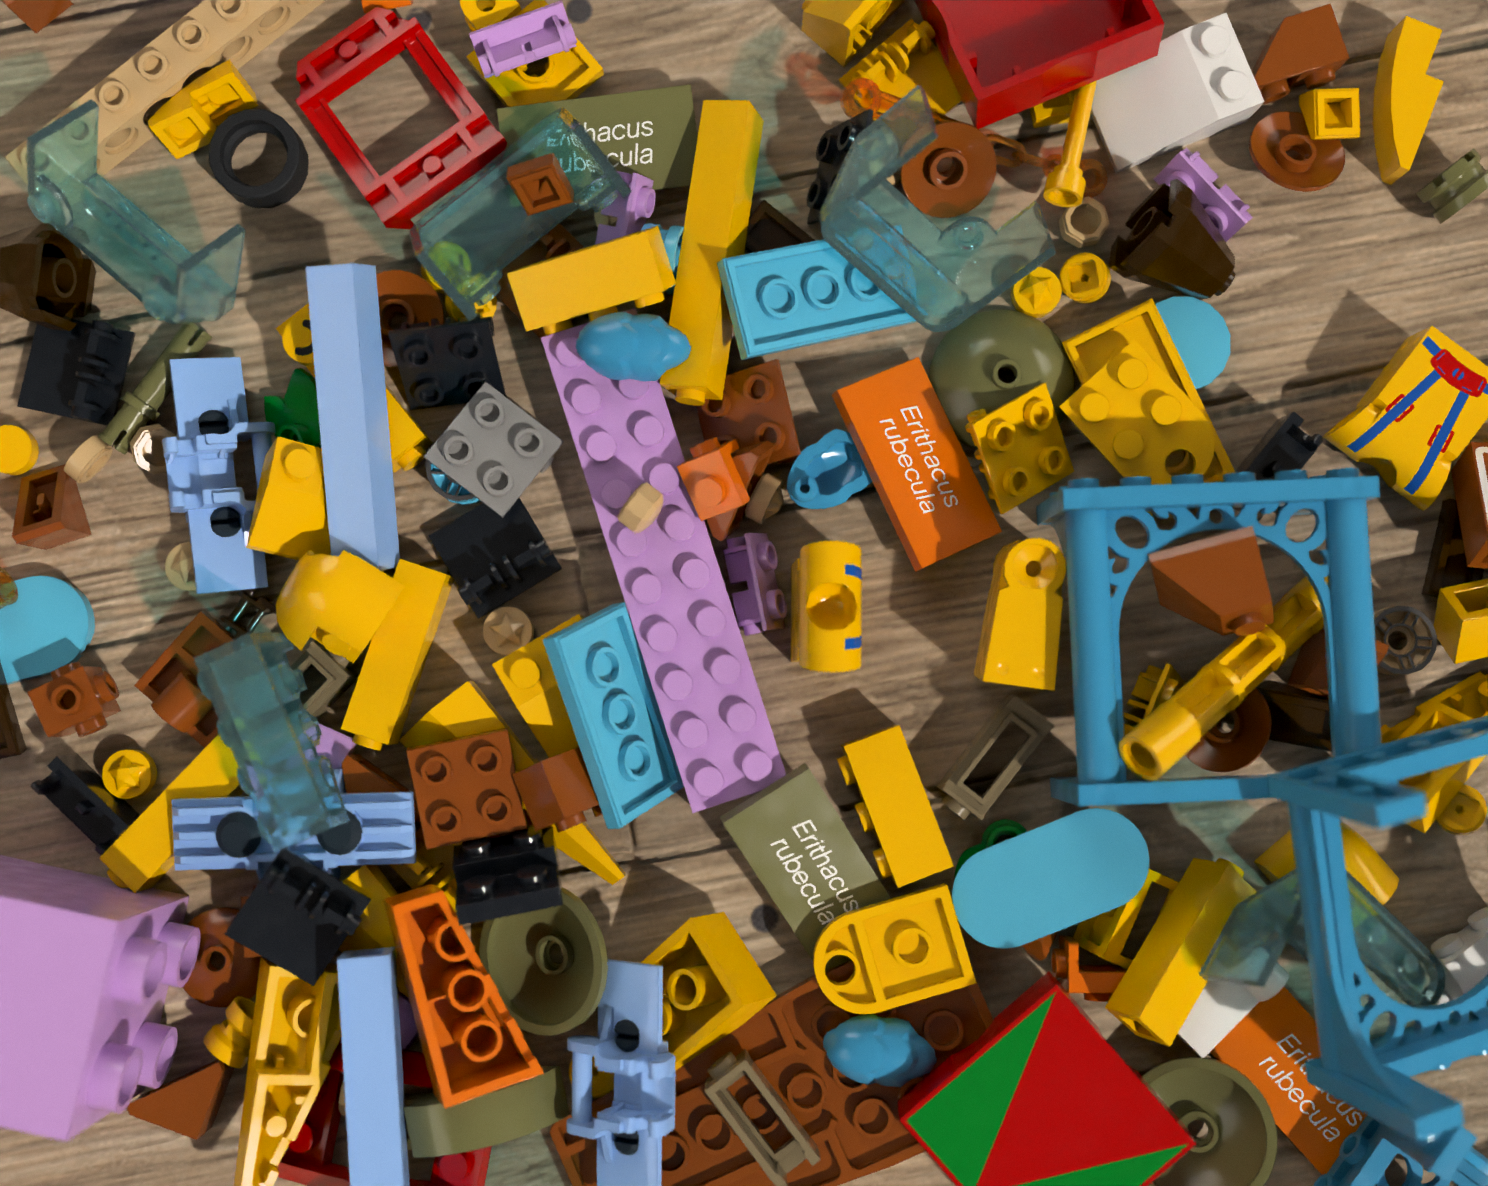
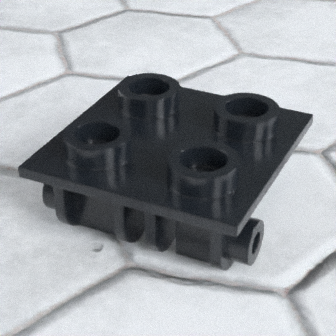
M868 109L829 129L822 135L816 150V159L819 161L817 176L807 194V206L810 207L807 224L812 225L830 218L829 226L844 230L848 229L849 222L855 220L859 198L857 194L861 190L859 181L863 179L862 166L874 110Z
M480 312L476 313L475 316L458 318L457 323H454L452 316L446 317V324L439 325L437 318L431 319V326H429V322L415 324L402 322L401 328H394L393 331H388L410 410L468 403L485 382L506 397L492 337L495 336L492 316L483 317Z
M70 319L71 322L77 324L71 331L52 330L37 324L17 407L107 426L118 410L136 333L116 329L109 323L97 320L88 323Z
M520 497L503 518L482 503L429 535V538L459 586L457 590L467 606H471L478 619L562 570Z
M282 847L224 935L314 986L347 935L351 936L362 920L360 916L371 899L287 848Z

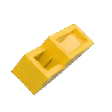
M1405 16L1387 35L1378 65L1374 88L1373 133L1375 153L1381 180L1389 185H1392L1410 170L1444 82L1426 75L1442 29Z

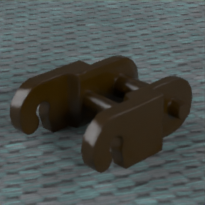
M242 590L237 591L236 593L241 599L229 617L221 615L219 619L226 623L224 629L230 632L232 628L237 630L234 636L236 639L258 653L270 657L273 651L261 646L262 643L255 640L256 634L253 631L265 613L272 611L276 614V603L261 596L257 600L253 597L255 594L253 590H248L247 593ZM249 604H252L259 610L246 628L238 623Z

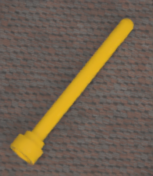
M1097 81L1075 89L1060 164L1055 166L1053 172L1047 175L1043 193L1044 199L1055 206L1075 207L1082 203L1086 180L1082 177L1083 171L1079 166Z

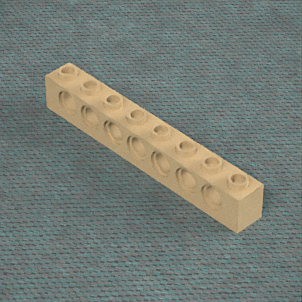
M203 0L11 151L5 158L37 197L57 211H60L155 136L149 128L148 120L181 89L229 59L238 70L326 0Z

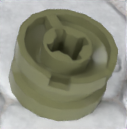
M1475 148L1462 156L1416 193V196L1422 203L1429 202L1435 210L1432 215L1440 224L1488 188V170H1485L1479 163L1482 157Z

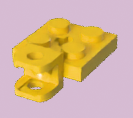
M460 0V6L471 32L548 5L545 0H533L521 10V6L516 0ZM577 37L576 47L570 48L569 52L565 53L562 51L545 57L548 60L544 65L546 72L541 76L535 74L528 76L524 72L528 68L527 64L502 72L498 77L494 75L485 79L475 49L466 56L468 63L506 107L575 99L604 75L603 68Z

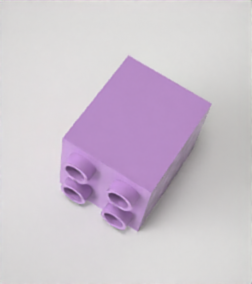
M0 855V1127L67 1142L109 1113H122L129 1105L131 1099L144 1091L145 1086L157 1089L163 1084L171 1068L178 1039L175 1027L160 1024L168 986L182 988L187 983L194 969L200 947V929L183 924L189 900L188 895L155 888L134 893L130 888H120L109 878Z

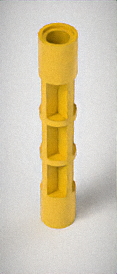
M1306 576L1273 606L1274 623L1266 625L1263 630L1255 634L1239 636L1215 659L1204 665L1170 699L1160 704L1119 742L1121 758L1134 774L1145 780H1158L1193 748L1207 731L1230 710H1234L1254 688L1273 671L1278 670L1290 655L1313 634L1318 633L1324 627L1320 603ZM1326 576L1324 580L1328 585V577Z

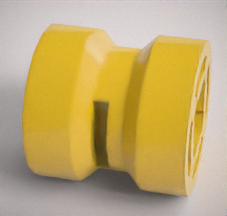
M239 996L234 998L225 1010L226 1019L221 1024L213 1025L204 1036L203 1042L206 1048L220 1061L231 1067L242 1069L249 1059L255 1003Z

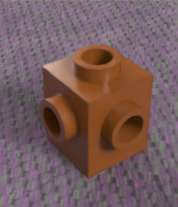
M80 662L70 663L50 673L53 680L27 692L47 737H65L76 732L79 737L93 734L108 726L105 718L121 711L116 701V698L119 697V690L112 676L106 671L103 672L101 667L81 666Z

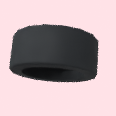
M245 109L228 116L216 128L209 143V164L215 179L238 202L252 208H274L289 202L302 189L308 175L309 156L302 139L281 116L265 109ZM257 133H270L277 136L284 144L287 152V161L282 172L274 180L261 186H250L241 182L235 176L232 168V157L237 146L247 137Z

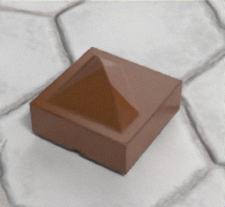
M554 152L507 167L506 178L528 216L574 202V189Z

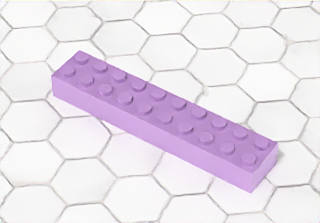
M636 308L623 311L630 313L632 315H637ZM585 323L541 337V341L692 813L760 792L785 776L786 772L705 522L700 520L676 467L685 460L659 379L657 381L645 382L633 379L619 381L609 379L589 367L576 350V341L579 333L588 324ZM647 482L663 494L664 504L655 521L644 531L635 534L618 521L617 515L633 492L642 483L645 484Z

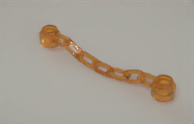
M858 78L851 81L843 88L840 95L841 108L850 118L871 109L874 110L872 118L895 125L906 120L918 125L920 132L934 125L931 119L939 122L957 121L937 112H929L924 116L908 110V106L903 99L880 91L876 83L866 78ZM858 89L866 90L870 95V104L866 108H860L854 102V94ZM882 100L900 106V108L895 107L892 110L893 115L897 117L878 112ZM998 134L986 135L990 143L995 141L1018 150L1012 153V157L1016 160L996 155L998 164L1014 168L1024 162L1042 168L1047 178V175L1051 173L1050 170L1053 171L1054 167L1057 166L1054 161L1060 162L1061 154H1052L1044 159L1027 154L1023 144L1016 140ZM1082 159L1079 168L1083 173L1090 169L1095 174V183L1090 188L1085 186L1083 198L1088 196L1093 198L1105 189L1108 179L1107 171L1103 164L1095 159Z

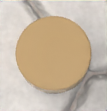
M98 435L88 438L70 456L64 466V472L78 483L89 481L110 459L112 446L100 439Z

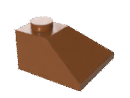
M1253 526L1148 554L1156 593L1161 606L1222 636L1234 633L1238 636L1252 635L1263 630L1266 625L1274 623L1273 602Z

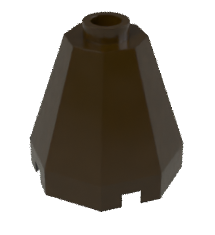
M1178 179L1170 181V187L1165 183L1158 185L1131 213L1125 225L1132 230L1126 241L1117 236L1111 246L1109 268L1123 278L1189 297H1195L1200 300L1211 298L1213 295H1221L1229 288L1235 278V272L1233 271L1235 268V256L1194 192Z
M40 223L0 237V308L52 330L71 331L77 324L71 322L70 319L84 317L91 310L96 269L92 259H84L79 247L88 248L84 236L60 224Z

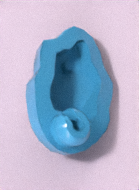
M615 312L598 317L589 322L580 331L576 341L577 353L589 367L609 379L619 381L626 379L643 382L657 381L667 370L677 367L686 361L691 352V346L685 334L668 325L660 316L652 314L632 315L627 312Z
M834 429L825 434L817 443L807 446L801 452V455L797 457L788 475L787 490L790 498L800 507L826 509L846 502L852 494L866 488L872 480L849 432Z
M874 1014L855 1016L828 1031L823 1040V1047L832 1066L844 1076L866 1085L877 1083L883 1086L902 1087L911 1079L930 1073L937 1063L934 1048L917 1034L909 1021L899 1018H882Z

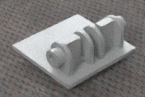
M485 382L424 455V458L503 518L539 472L544 473L554 460L552 456L564 441Z

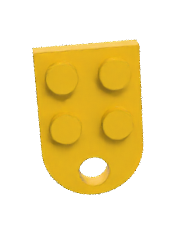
M1135 339L1059 406L1060 410L1123 478L1149 476L1151 477L1152 485L1171 484L1172 476L1167 472L1165 462L1168 455L1175 450H1184L1192 456L1194 467L1190 474H1202L1204 476L1211 465L1214 456L1215 440L1212 427L1206 416Z
M946 883L845 912L825 926L814 947L813 967L821 990L836 1006L856 1014H874L976 984ZM835 955H845L854 963L852 976L844 982L832 981L825 973L826 963Z

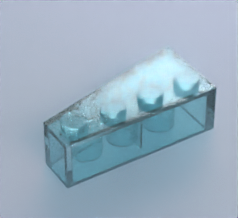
M247 633L194 658V661L199 670L197 682L200 690L206 698L212 701L219 718L217 721L218 733L225 745L232 749L239 766L237 769L238 781L244 792L252 797L258 811V829L264 840L272 845L274 852H278L349 822L331 762L324 755L318 756L316 746L320 744V735H322L317 718L304 709L301 703V692L307 690L302 671L299 669L293 671L286 652L295 649L293 643L285 637L284 633Z

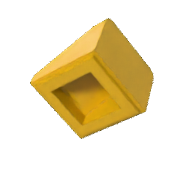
M1359 88L1313 89L1299 95V105L1311 140L1355 139L1360 137Z

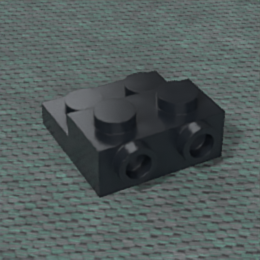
M527 826L526 829L514 831L512 835L493 839L488 836L464 841L461 845L454 846L455 909L459 926L563 905L560 861L553 827L535 832L533 826Z

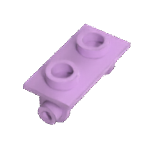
M562 0L469 33L485 79L494 75L498 77L502 72L562 51L565 53L569 52V49L576 47L577 43Z
M1185 148L1164 167L1154 180L1158 185L1165 183L1170 187V181L1178 179L1189 187L1198 198L1224 241L1227 242L1253 218L1247 211L1250 206L1244 204L1226 184L1218 190L1213 182L1219 176L1200 157L1198 151L1193 154L1188 148Z
M613 171L612 180L607 179L601 214L616 217V227L599 224L595 244L641 231L646 223V218L651 217L655 207L656 194L655 190L652 189L653 180L638 173H633L632 175L621 171Z
M745 533L744 536L727 539L728 549L723 551L730 584L745 581L748 584V590L732 593L738 627H743L745 636L769 630L785 629L784 617L787 614V604L783 592L777 587L774 571L778 564L777 553L772 542L768 541L767 533Z

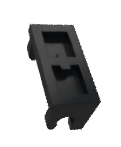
M1293 411L1275 421L1235 472H1254L1255 480L1263 481L1275 480L1274 473L1301 470L1321 445L1323 437L1320 434L1310 436L1303 432L1300 426L1303 424L1304 419ZM1261 509L1257 513L1258 522L1264 516L1261 514Z
M78 754L56 756L47 766L52 773L45 779L34 781L31 784V788L38 795H45L96 845L95 851L100 855L140 816L127 801L112 795L105 788L102 777Z

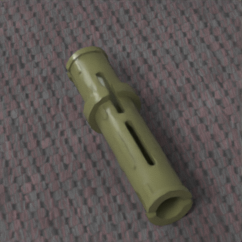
M188 319L184 320V324L132 393L127 391L121 399L125 403L104 431L98 435L100 439L110 446H114L116 450L124 455L128 452L129 443L138 429L144 427L150 419L155 422L160 415L157 409L172 391L169 360L196 358L207 342L213 338Z

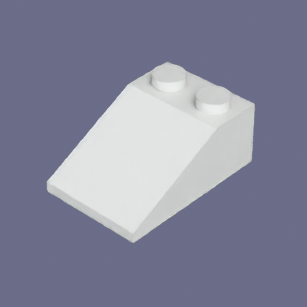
M1223 13L1185 28L1162 40L1157 56L1097 80L1090 114L1116 174L1245 123L1265 101L1227 13Z

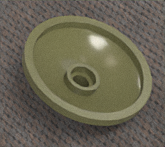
M988 310L962 320L941 340L933 355L928 378L961 443L975 450L978 449L974 445L971 434L966 432L965 425L969 423L967 419L969 413L985 409L988 414L1041 383H1046L1059 424L1062 422L1065 414L1060 410L1059 406L1073 394V368L1061 344V340L1043 322L1018 311ZM1000 368H1008L1013 372L1014 381L1012 383H1004L999 379L998 370Z
M563 887V905L486 920L481 932L479 952L483 966L490 974L499 995L511 1016L515 1019L518 1027L536 1035H558L575 1029L584 1023L599 1005L607 981L608 959L601 929L588 907L575 894Z
M1186 1056L1160 1063L1142 1076L1182 1121L1188 1131V1125L1194 1120H1201L1208 1127V1131L1204 1136L1197 1137L1191 1134L1196 1145L1148 1186L1265 1185L1276 1160L1277 1130L1272 1111L1265 1097L1246 1075L1234 1067L1215 1059Z

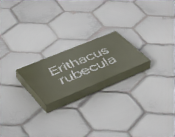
M691 84L496 109L500 133L507 142L503 155L506 175L507 167L554 152L574 189V201L604 197L607 179L612 180L613 171H621L632 175L633 173H638L654 181L652 187L654 190L690 186L698 137ZM508 182L511 208H523Z
M806 763L720 817L723 825L812 961L816 941L822 930L831 920L845 912L891 899ZM835 955L826 963L825 972L851 959L845 955Z

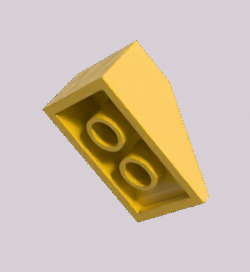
M580 614L492 664L516 708L549 758L577 748L579 745L543 639L584 619L585 617Z
M725 912L689 918L641 962L663 966L662 1040L668 1041V1052L675 1055V1071L739 1028L777 996Z

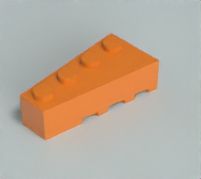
M430 884L384 898V906L432 1089L442 1106L448 1108L544 1074L536 1057L532 1054L523 1038V1034L515 1019L511 1016L499 995L494 981L474 950L475 948L462 925L459 926L457 915L443 890L434 884Z

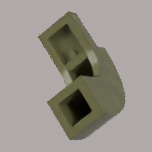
M541 1066L544 1074L448 1108L442 1106L434 1093L404 1094L405 1106L403 1108L406 1118L407 1149L412 1150L413 1158L437 1157L469 1152L526 1136L560 1121L570 1115L560 1066Z

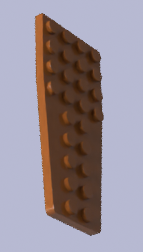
M849 960L825 973L832 981L844 982L852 976L854 963L852 960ZM813 975L778 994L739 1028L675 1071V1129L662 1137V1186H775L705 1092V1080L710 1077V1074L707 1072L708 1068L728 1052H732L734 1056H737L743 1050H747L749 1056L819 1147L821 1160L812 1166L806 1158L788 1172V1186H838L894 1166L925 1152L926 1150L899 1121L897 1101L930 1073L911 1079L902 1087L883 1086L877 1083L866 1085L841 1074L832 1066L827 1056V1052L823 1047L824 1036L839 1024L862 1014L848 1012L832 1003L821 990L816 976ZM977 982L973 985L874 1013V1015L882 1018H899L910 1022L917 1034L934 1048L937 1063L931 1072L949 1056L965 1049L976 1041L993 1022V1017ZM747 1074L728 1087L729 1091L774 1151L793 1137ZM614 1089L599 1098H592V1117L597 1118V1112L612 1107ZM571 1110L569 1111V1116L552 1125L550 1130L551 1138L572 1186H597V1139L593 1140L567 1133V1119L572 1118Z

